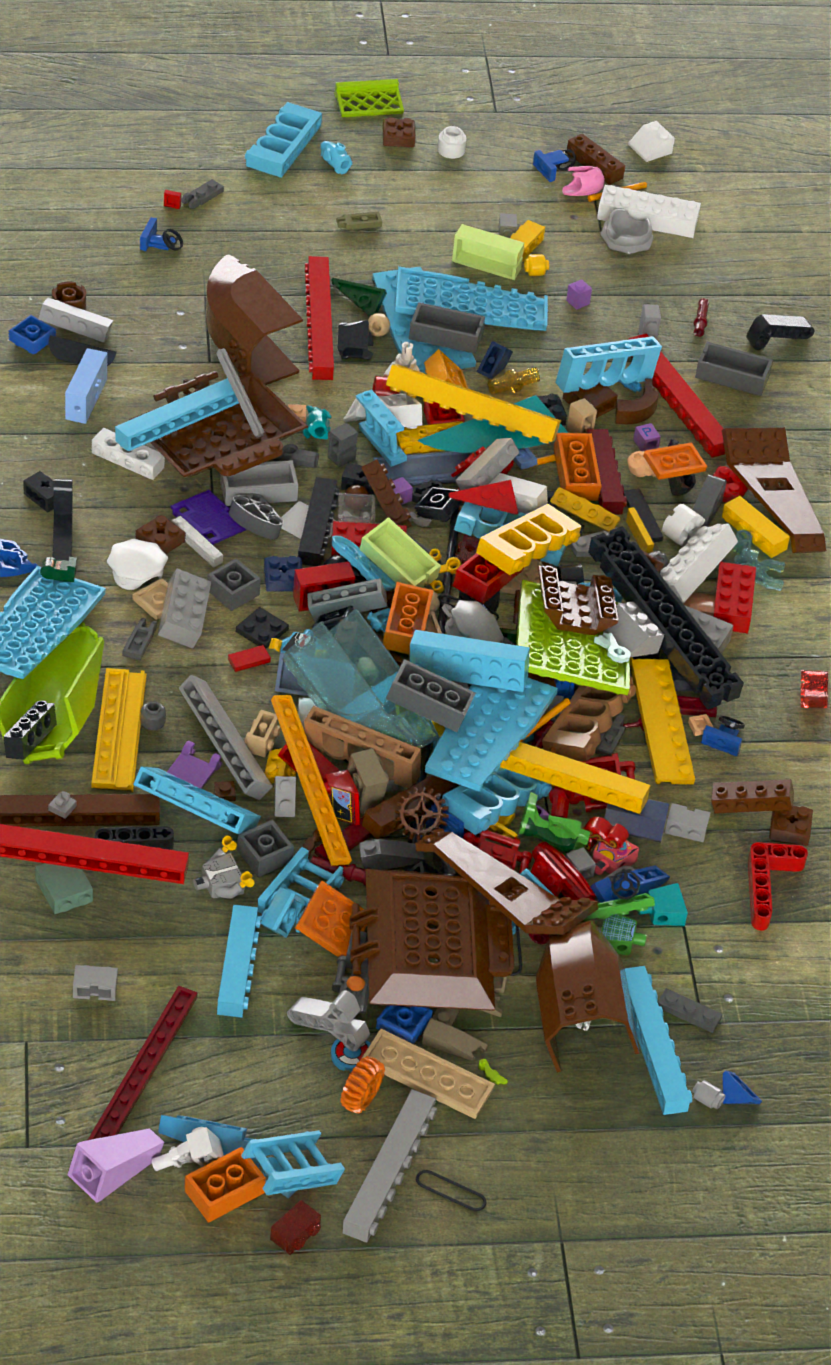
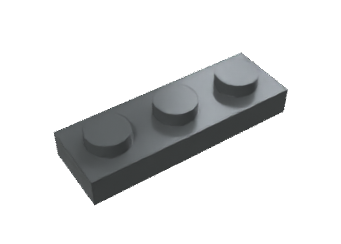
M667 988L658 1000V1005L662 1007L663 1011L711 1033L714 1032L722 1019L721 1013Z

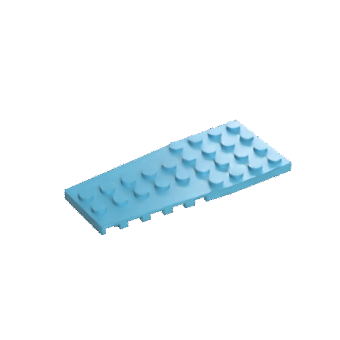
M398 266L395 312L414 315L420 302L485 316V325L546 331L548 296L545 295L543 299L536 297L533 292H528L525 295L518 293V289L514 288L510 292L501 290L500 285H495L492 288L485 286V282L481 281L473 284L469 283L467 278Z
M413 267V268H411V269L422 270L421 267ZM398 270L373 273L372 280L375 282V287L385 289L387 292L382 303V309L390 321V333L399 354L402 353V343H412V355L417 360L416 365L420 372L425 374L427 373L425 372L424 362L438 349L461 369L476 367V360L472 353L410 340V323L413 315L395 312Z
M37 566L9 598L4 606V611L0 612V672L24 679L82 623L105 595L106 588L75 578L74 582L46 579L40 574L41 567Z
M528 678L524 692L472 684L469 690L476 694L458 732L448 728L445 729L425 766V772L476 791H481L484 782H488L491 779V774L494 771H498L501 762L509 758L510 752L519 746V741L521 739L524 740L536 726L556 696L558 688Z

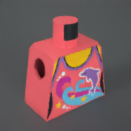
M627 840L619 849L611 848L599 842L594 849L592 858L596 863L595 873L602 875L606 871L611 874L622 866L633 865L637 861L639 847Z

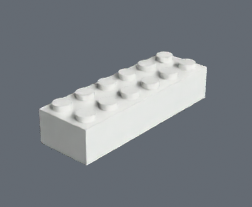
M605 185L599 203L597 219L607 221L614 210L624 209L629 213L630 217L638 221H645L648 218L654 231L693 238L701 203Z
M716 524L711 527L703 526L699 528L694 537L690 538L688 543L679 550V553L670 560V563L660 571V575L682 603L690 597L738 543L730 525Z

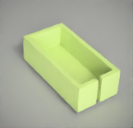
M461 224L454 238L452 262L515 280L522 266L524 242Z
M389 517L362 537L360 551L395 583L400 582L424 588V585L428 586L438 578L441 565Z

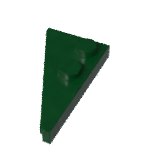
M332 278L331 280L332 285L369 317L378 313L387 294L386 290L337 278Z

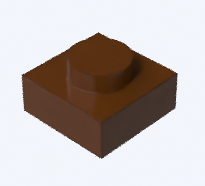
M234 781L214 782L216 796L227 801H236Z

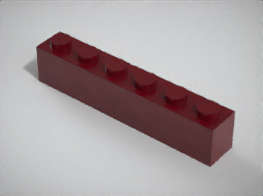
M587 429L586 433H592L602 485L598 503L605 510L615 515H623V509L627 506V498L623 496L624 485L620 483L621 473L618 472V460H615V448H612V436H609L608 429Z

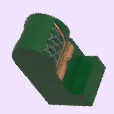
M52 557L44 558L40 574L42 577L50 580L74 582L77 557H69V561L56 560Z

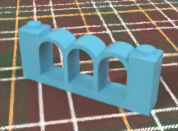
M287 102L284 107L280 108L279 114L276 115L275 124L267 127L266 135L260 137L256 145H253L250 150L246 151V166L282 178L321 127L322 113Z
M645 337L565 348L555 383L563 393L579 391V387L582 389L593 388L598 383L603 386H611L619 380L627 384L634 381L644 382L645 379L653 378L662 346L654 337ZM628 356H633L631 364L625 369ZM607 359H613L610 368L604 372ZM592 362L590 370L583 375L586 363Z
M465 502L457 517L454 530L469 536L473 534L480 539V537L526 514L518 511V515H513ZM481 519L492 522L494 524L485 523ZM563 545L557 551H548L547 555L541 558L540 561L558 567L567 546Z
M141 766L133 784L236 834H241L257 827L261 817L204 789L195 787L191 783L159 768Z
M500 767L497 772L494 771L491 774V779L488 782H484L481 791L460 785L443 795L442 799H445L446 803L442 806H448V812L464 823L465 829L476 835L487 830L489 826L496 824L499 816L512 815L515 813L517 806H525L530 792L538 795L537 801L547 797L550 790H552V784Z

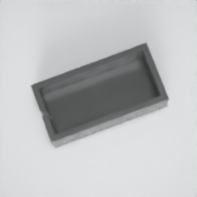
M419 302L410 323L409 339L476 354L484 333L485 316Z
M707 342L699 358L695 378L762 396L770 376L773 359Z

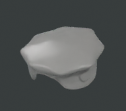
M624 209L614 210L610 214L609 220L605 221L600 232L609 249L626 254L649 250L654 239L649 219L646 218L645 221H638L630 217L629 213Z
M458 601L451 611L452 617L445 624L447 635L502 643L504 640L496 618L477 601Z

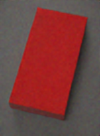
M264 645L228 654V660L235 672L271 662V657Z

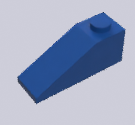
M656 865L631 871L637 875L640 881V889L637 895L648 894L649 890L658 888L670 878L669 875ZM627 873L628 879H630L633 882V887L637 889V881L632 874Z

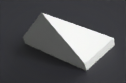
M357 399L354 400L343 420L345 422L366 420L365 408Z

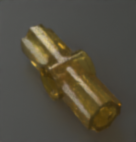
M536 367L516 372L514 369L508 370L504 376L488 380L489 392L496 394L510 389L512 392H518L525 385L540 381L539 370Z

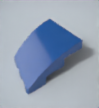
M0 539V577L30 573L38 565L36 563L32 564L27 559L28 555L20 549L15 541Z

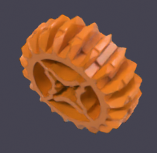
M369 1056L363 1057L357 1062L343 1087L341 1094L343 1107L357 1114L365 1111L366 1107L369 1106L377 1095L383 1082L382 1079L385 1072L383 1063Z

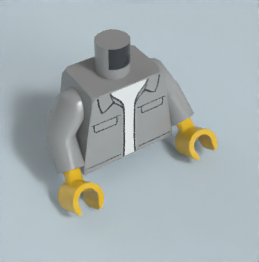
M225 836L222 840L224 847H220L202 865V877L193 879V883L197 891L207 888L212 898L233 899L237 895L244 894L245 886L253 887L254 880L252 879L253 875L248 871L241 874L232 854L227 852L228 850H235L237 844L232 841L230 836Z

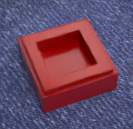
M165 190L164 206L180 209L181 193Z

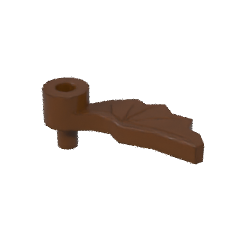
M318 829L313 832V837L305 840L303 848L309 850L308 859L315 848V842L322 840Z

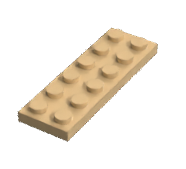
M383 1029L379 1030L363 1057H373L383 1063L385 1067L384 1075L423 1094L434 1097L437 1101L474 1119L477 1118L495 1086L494 1083Z

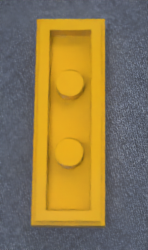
M634 507L628 508L626 523L640 549L646 553L653 552L654 543Z

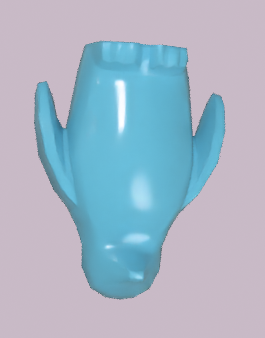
M323 141L320 147L323 159L335 168L336 173L346 174L352 165L351 157L347 155L345 150L346 147L341 143L336 144Z

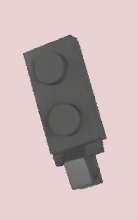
M618 714L611 728L600 734L601 742L596 747V754L612 756L625 732L626 727L623 726L624 715Z

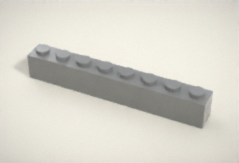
M190 675L179 687V690L244 794L260 800L273 786L207 682Z
M413 1089L411 1090L344 1219L343 1234L366 1243L371 1235L374 1236L376 1234L379 1218H384L387 1211L386 1205L388 1201L392 1202L395 1196L396 1185H401L404 1169H409L413 1159L412 1154L413 1152L417 1153L420 1147L421 1136L427 1134L429 1120H434L436 1116V1098Z

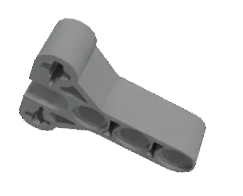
M343 990L332 1003L300 997L287 1011L288 1018L294 1024L328 1031L343 1042L345 1047L351 1051H357L370 1036L366 1022L353 1019L361 1009L355 996L346 990Z

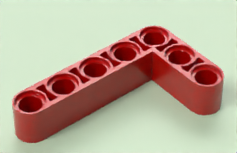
M762 842L751 845L748 857L751 924L755 929L763 931L770 924L772 916L770 870L802 871L805 868L808 851L805 847Z

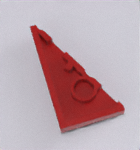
M511 480L448 493L449 498L492 508L513 515L519 514Z

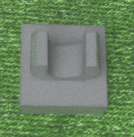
M62 791L48 805V811L66 819L77 806V801L70 798L69 793Z

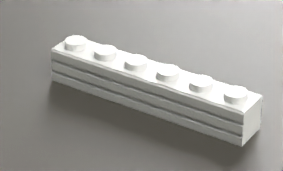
M179 516L171 521L186 532V543L213 568L223 563V554L183 517Z

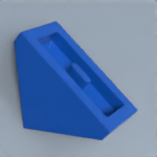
M724 1071L723 1094L726 1096L723 1104H760L762 1102L734 1072Z

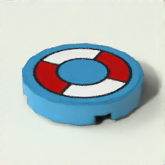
M339 1039L335 1040L331 1047V1060L338 1069L342 1071L347 1070L351 1073L357 1062L362 1059L369 1048L370 1042L366 1040L357 1051H351Z

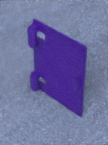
M210 490L170 506L172 514L176 518L179 516L183 517L213 546L222 540L247 530L230 517V509ZM184 507L188 511L181 513L180 509ZM212 533L215 537L209 539L207 534Z

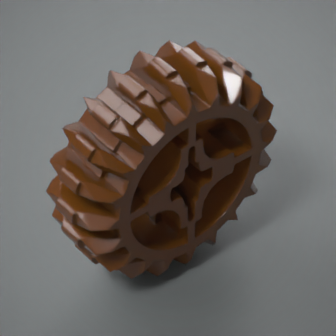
M415 787V794L408 790V798L401 795L404 803H396L397 806L401 807V810L396 809L394 811L395 814L400 815L395 818V821H402L397 827L398 829L405 828L403 830L404 835L410 832L409 838L411 840L417 835V841L422 840V835L426 836L431 834L433 830L441 829L440 825L447 826V823L442 821L443 818H449L448 814L443 813L449 810L448 806H442L446 803V800H439L441 797L439 792L433 796L434 789L432 788L427 793V788L422 787L420 793L418 787ZM420 799L416 808L407 810L413 801ZM426 799H430L436 804L438 812L427 809ZM423 809L426 815H423L421 819L417 813H421ZM406 816L416 818L417 830L409 826ZM437 818L431 827L423 830L425 823L429 819Z

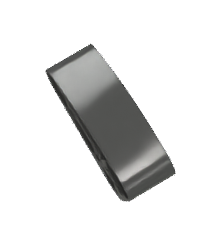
M710 474L693 508L696 513L705 519L701 527H709L721 506L727 480Z
M249 493L233 497L229 515L235 522L259 536L271 540L279 537L283 520L260 494Z

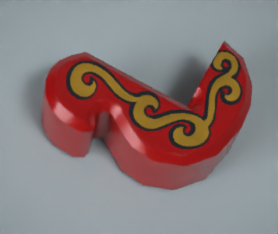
M595 816L590 818L583 828L590 831L587 845L585 844V849L591 851L597 841L611 848L619 849L629 837L628 830L623 825L616 823L613 826L602 817Z

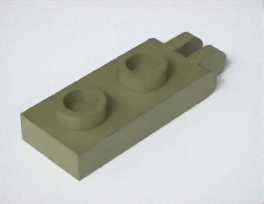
M379 212L344 214L342 217L336 218L338 227L347 230L382 227V219Z

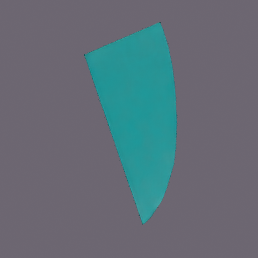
M536 395L514 403L523 408L555 418ZM472 419L417 440L424 445L436 449L461 453H475L482 446L487 448L496 439L512 438L517 449L547 444L540 442L538 437L532 436V438L523 436L521 431L511 432L505 429L506 426L500 424L499 426L491 425L489 420L486 419L482 421ZM560 424L557 433H568Z

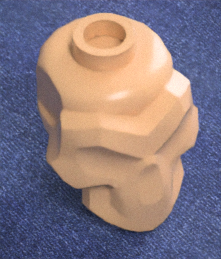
M636 451L628 457V468L633 475L637 477H644L646 475L656 476L643 457L644 451Z

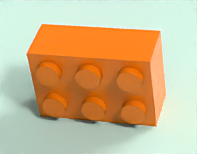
M242 1147L185 1176V1192L208 1223L265 1193L262 1188L265 1185L266 1177L251 1158H242L241 1155L244 1152Z

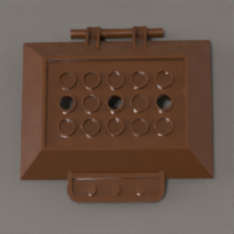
M214 371L209 374H201L181 385L165 388L163 392L153 395L154 400L157 402L166 398L169 404L178 400V393L195 386L199 391L210 386L209 381L218 378V373ZM251 371L238 377L264 430L263 436H254L240 404H236L150 443L183 477H192L212 468H215L223 476H232L281 456L284 452L281 441L308 428V426Z
M366 869L367 909L360 911L359 904L354 903L351 905L350 929L352 930V949L350 950V961L353 964V974L360 975L361 963L365 958H368L369 1004L495 1011L494 977H508L513 973L514 969L512 920L499 909H496V906L489 905V900L460 874ZM427 891H432V892H434L436 895H435V896H429V895L426 894V892H427ZM367 924V942L361 945L360 930ZM427 925H435L437 929H430ZM435 958L439 962L431 963L428 959Z

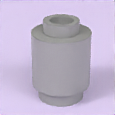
M706 1080L698 1081L692 1090V1093H694L693 1098L711 1109H719L726 1096L722 1093L721 1089Z

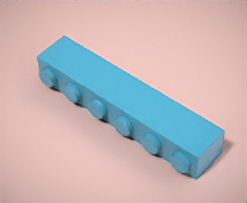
M233 905L218 997L217 1015L242 1018L243 1010L248 1009L249 997H246V993H250L251 980H248V977H253L254 964H251V960L256 958V948H253V945L258 944L259 932H256V928H260L261 925L258 907Z

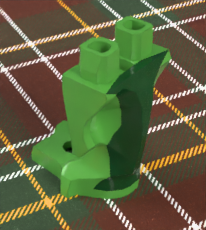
M530 792L525 804L518 834L542 839V842L549 843L565 855V857L572 850L585 848V844L587 845L590 831L580 829L582 822L549 815L548 821L542 819L536 807L538 795Z

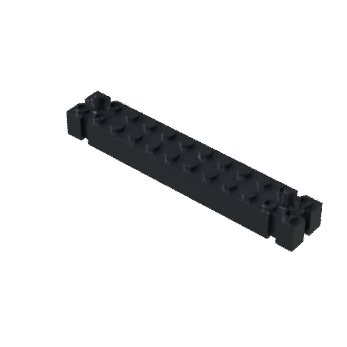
M621 526L610 530L607 536L605 533H601L591 537L588 553L595 562H601V570L607 577H611L613 586L626 603H636L662 631L664 638L660 648L695 694L701 693L700 700L707 710L721 705L722 700L729 702L739 698L744 682L736 672L731 674L730 664L636 542L629 541L630 535L626 529Z

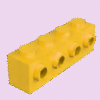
M463 421L417 426L415 429L404 428L403 431L396 433L397 445L405 454L445 451L424 445L417 440L459 425Z
M741 496L724 504L722 518L769 557L773 558L787 550L790 536Z

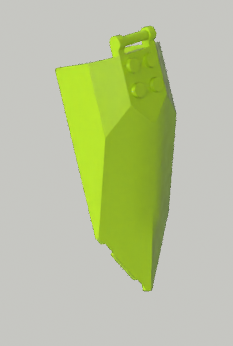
M85 622L77 626L24 679L14 677L0 699V731L2 737L36 702L46 701L47 703L55 704L57 725L23 760L24 764H31L33 761L50 758L63 759L65 749L78 735L95 706L104 639L102 637L98 638V634L92 628L86 626Z

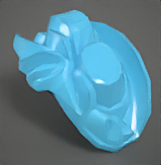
M383 609L376 613L371 611L368 614L367 620L371 621L370 625L377 632L380 629L385 632L390 609Z

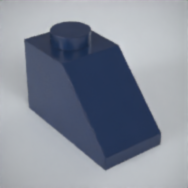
M492 341L477 372L493 379L506 367L513 351Z

